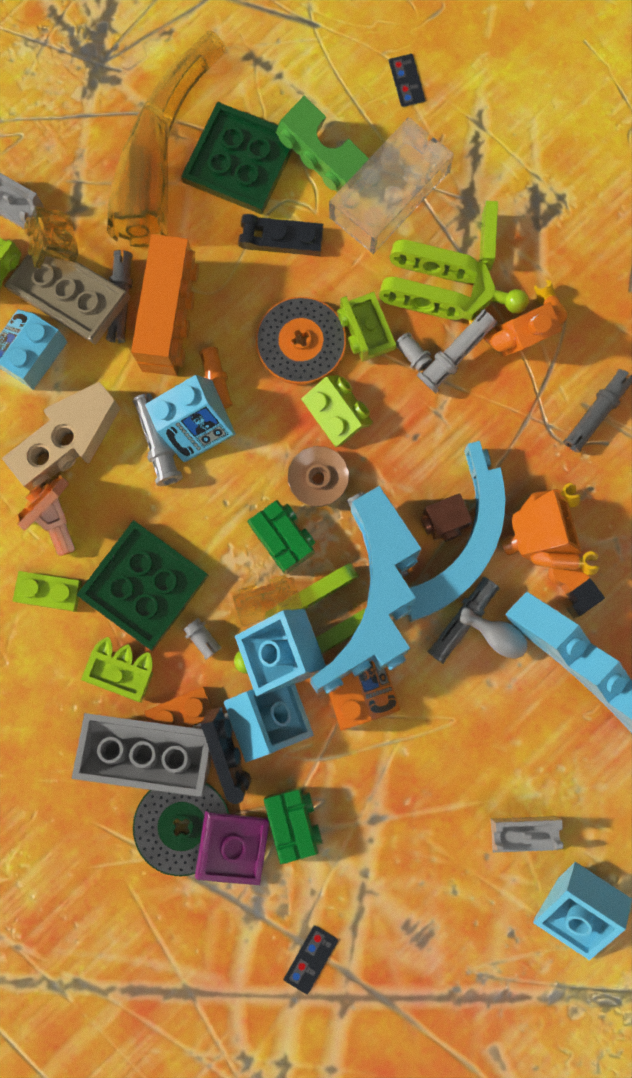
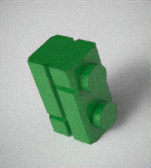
M276 500L247 522L285 575L315 554L312 546L316 542L306 528L300 531L294 521L298 518L288 504L282 506Z
M297 787L264 797L263 800L280 864L317 855L319 853L318 845L323 844L319 825L312 826L309 813L314 812V806L310 792L303 793L302 787Z

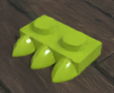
M106 637L99 641L92 650L81 680L137 702H142L153 675V662L150 653L142 654L132 665L133 657L130 645L123 646L112 657L113 651L110 638Z

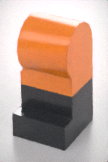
M580 567L577 570L548 569L550 581L554 585L560 586L573 603L566 608L573 619L580 617L605 599L590 577L583 573Z

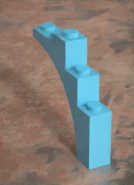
M380 486L352 501L351 513L362 532L369 558L370 586L368 602L362 621L350 642L329 665L311 677L310 684L317 694L325 690L326 694L333 692L344 684L341 679L350 673H353L355 677L362 674L371 667L369 663L371 660H373L379 671L385 667H388L391 671L406 661L404 655L410 649L391 618L394 617L397 621L412 611L410 606L414 603L416 597L398 569L400 568L404 572L418 562L416 558L419 556L421 547Z
M526 592L505 614L513 626L518 628L526 638L536 644L579 680L632 733V679H630L621 663L593 645L577 623Z

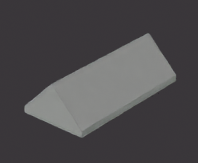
M84 713L71 779L202 797L211 767V754L202 729Z

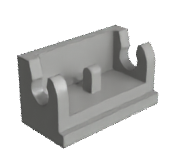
M0 173V216L30 232L44 212V205L37 193Z
M555 816L492 818V850L495 853L563 849V842L560 841L559 831L563 830L562 820Z

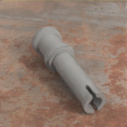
M483 309L443 353L441 351L436 353L434 356L435 360L423 373L419 372L416 376L436 394L439 391L438 387L450 374L454 375L457 372V365L469 354L498 322Z
M149 393L146 394L147 398H145V394L138 395L133 399L149 446L150 451L147 458L149 462L153 463L157 476L155 483L157 486L174 484L180 481L183 476L180 471H177L173 459L175 452L157 433L145 404L153 400V397Z

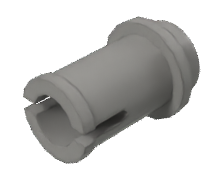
M410 332L403 334L396 341V348L411 362L410 367L412 369H417L420 372L432 362L431 353L428 350L425 351L412 337Z
M198 618L183 630L187 634L185 636L186 639L190 637L203 654L205 660H207L222 647L206 629L205 625L207 623L205 621L201 622Z

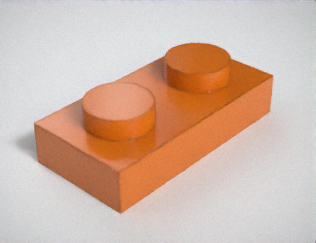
M201 687L144 712L148 722L191 727L201 723L208 711L213 709L205 687Z

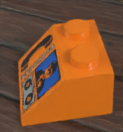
M373 660L369 662L371 667L356 677L353 673H350L341 679L344 683L342 686L329 693L341 731L401 711L387 667L379 671Z

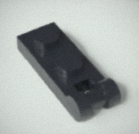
M243 214L241 217L240 226L243 228V232L239 235L238 246L243 249L310 256L321 255L324 229L322 223L260 218L253 214ZM254 231H263L262 237L254 236Z
M221 707L210 709L203 719L201 727L225 797L230 803L239 804L243 801L246 790L251 784V776L242 770L241 753L237 747H234L231 738L232 727L229 719L224 717Z

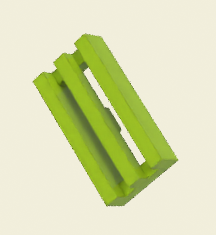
M486 201L482 213L479 262L485 263L488 271H491L495 260L498 201Z

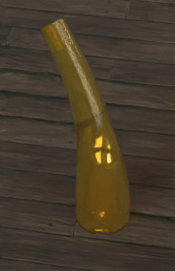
M213 31L205 33L165 73L145 101L131 128L112 179L107 209V231L115 241H118L119 236L130 240L131 247H149L151 234L168 235V149L170 131L177 113L190 90L206 71L226 53L223 41Z

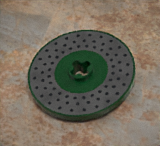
M206 783L202 797L149 790L144 795L134 815L133 837L140 855L152 868L171 876L195 874L205 811L229 813L225 801L217 790ZM177 818L180 821L186 818L190 821L188 823V829L190 830L188 833L180 831L177 834L174 831L176 828L174 821Z

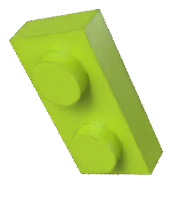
M18 571L12 602L77 612L79 601L77 593L81 589L82 581Z

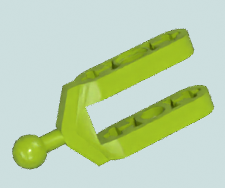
M403 239L395 241L389 257L392 264L399 268L456 282L474 283L471 297L455 291L398 277L385 278L379 292V298L386 304L450 320L462 318L472 320L483 309L488 307L491 302L504 304L508 311L512 313L523 312L529 304L528 295L520 289H514L509 293L495 290V285L486 264L477 262L472 256Z
M349 563L267 611L266 619L282 610H306L350 584L359 575L353 565ZM365 609L316 637L322 654L354 635L362 621ZM239 651L234 657L235 668L241 673L248 674Z

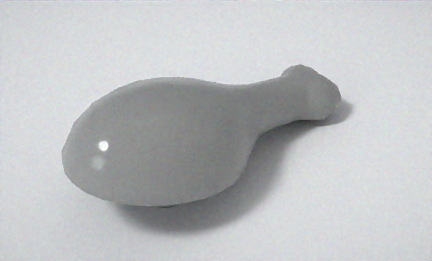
M470 608L462 609L460 622L478 629L497 653L512 659H517L525 654L528 647L527 640L518 628L503 621L485 620L476 615Z

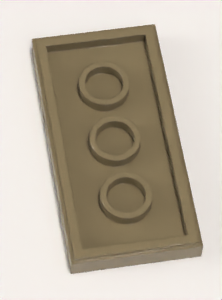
M40 239L4 285L8 291L94 345L97 344L131 298L127 291Z

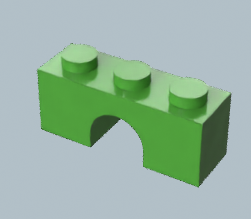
M303 96L280 120L276 134L284 146L292 148L301 157L306 167L314 169L322 177L323 182L329 189L336 190L341 195L363 172L370 159L349 138L338 148L324 146L319 141L317 133L320 131L326 116Z

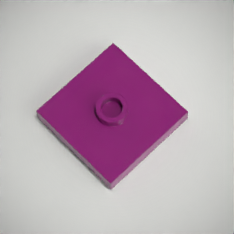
M205 811L195 879L260 885L269 819L266 817Z

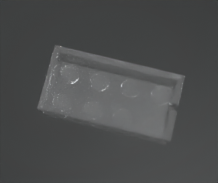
M409 117L329 201V218L372 254L381 247L451 170L454 153L434 137L429 141V133Z

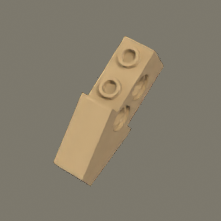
M97 382L44 409L43 411L50 418V421L1 459L29 491L37 485L43 487L52 481L51 478L59 471H66L71 468L78 456L87 464L92 460L118 414L120 407L103 385ZM73 434V441L69 445L62 446L64 436ZM43 453H49L48 461L43 465H38L39 456Z

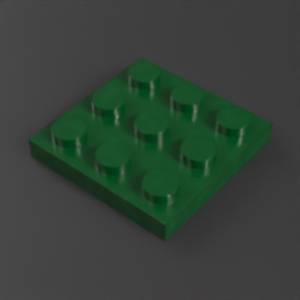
M217 102L181 175L182 183L262 215L293 149L287 148L280 141L279 136L276 134L278 125Z
M133 520L77 593V596L141 644L154 651L209 575Z

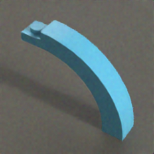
M480 441L467 444L464 450L473 481L476 501L475 518L470 537L459 557L445 571L431 580L410 587L416 597L414 603L410 606L412 611L408 614L410 622L436 613L455 601L481 575L497 547L505 516L504 481L501 467L488 470V467L491 466L490 456L487 449H482Z

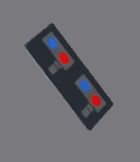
M413 54L390 58L388 61L401 107L425 102Z
M314 925L285 975L284 981L308 995L338 939Z

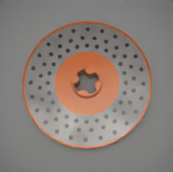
M293 297L275 304L265 313L257 329L256 347L263 366L274 377L289 384L308 385L321 381L338 367L345 353L346 333L345 328L340 323L338 314L329 305L310 297ZM296 336L308 337L306 345L302 347L300 343L295 344Z

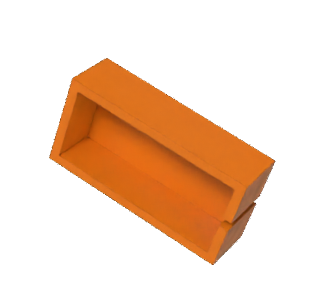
M151 234L131 353L142 372L178 376L179 367L184 366L185 349H182L183 340L188 338L190 333V320H187L188 310H193L195 301L192 285L193 281L197 282L199 277V263H195V251L191 250L188 238Z

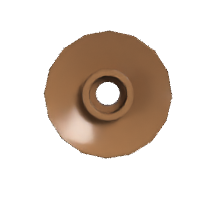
M313 446L302 450L293 458L288 468L287 480L291 492L299 501L309 506L323 507L334 503L344 494L348 486L349 471L345 460L338 452L328 447ZM321 474L324 476V481L317 484L313 481V476Z

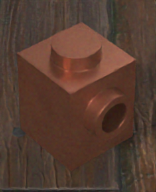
M460 493L426 506L423 511L424 516L421 517V523L426 534L432 533L434 540L443 538L444 542L462 535L460 530L469 527L472 523Z

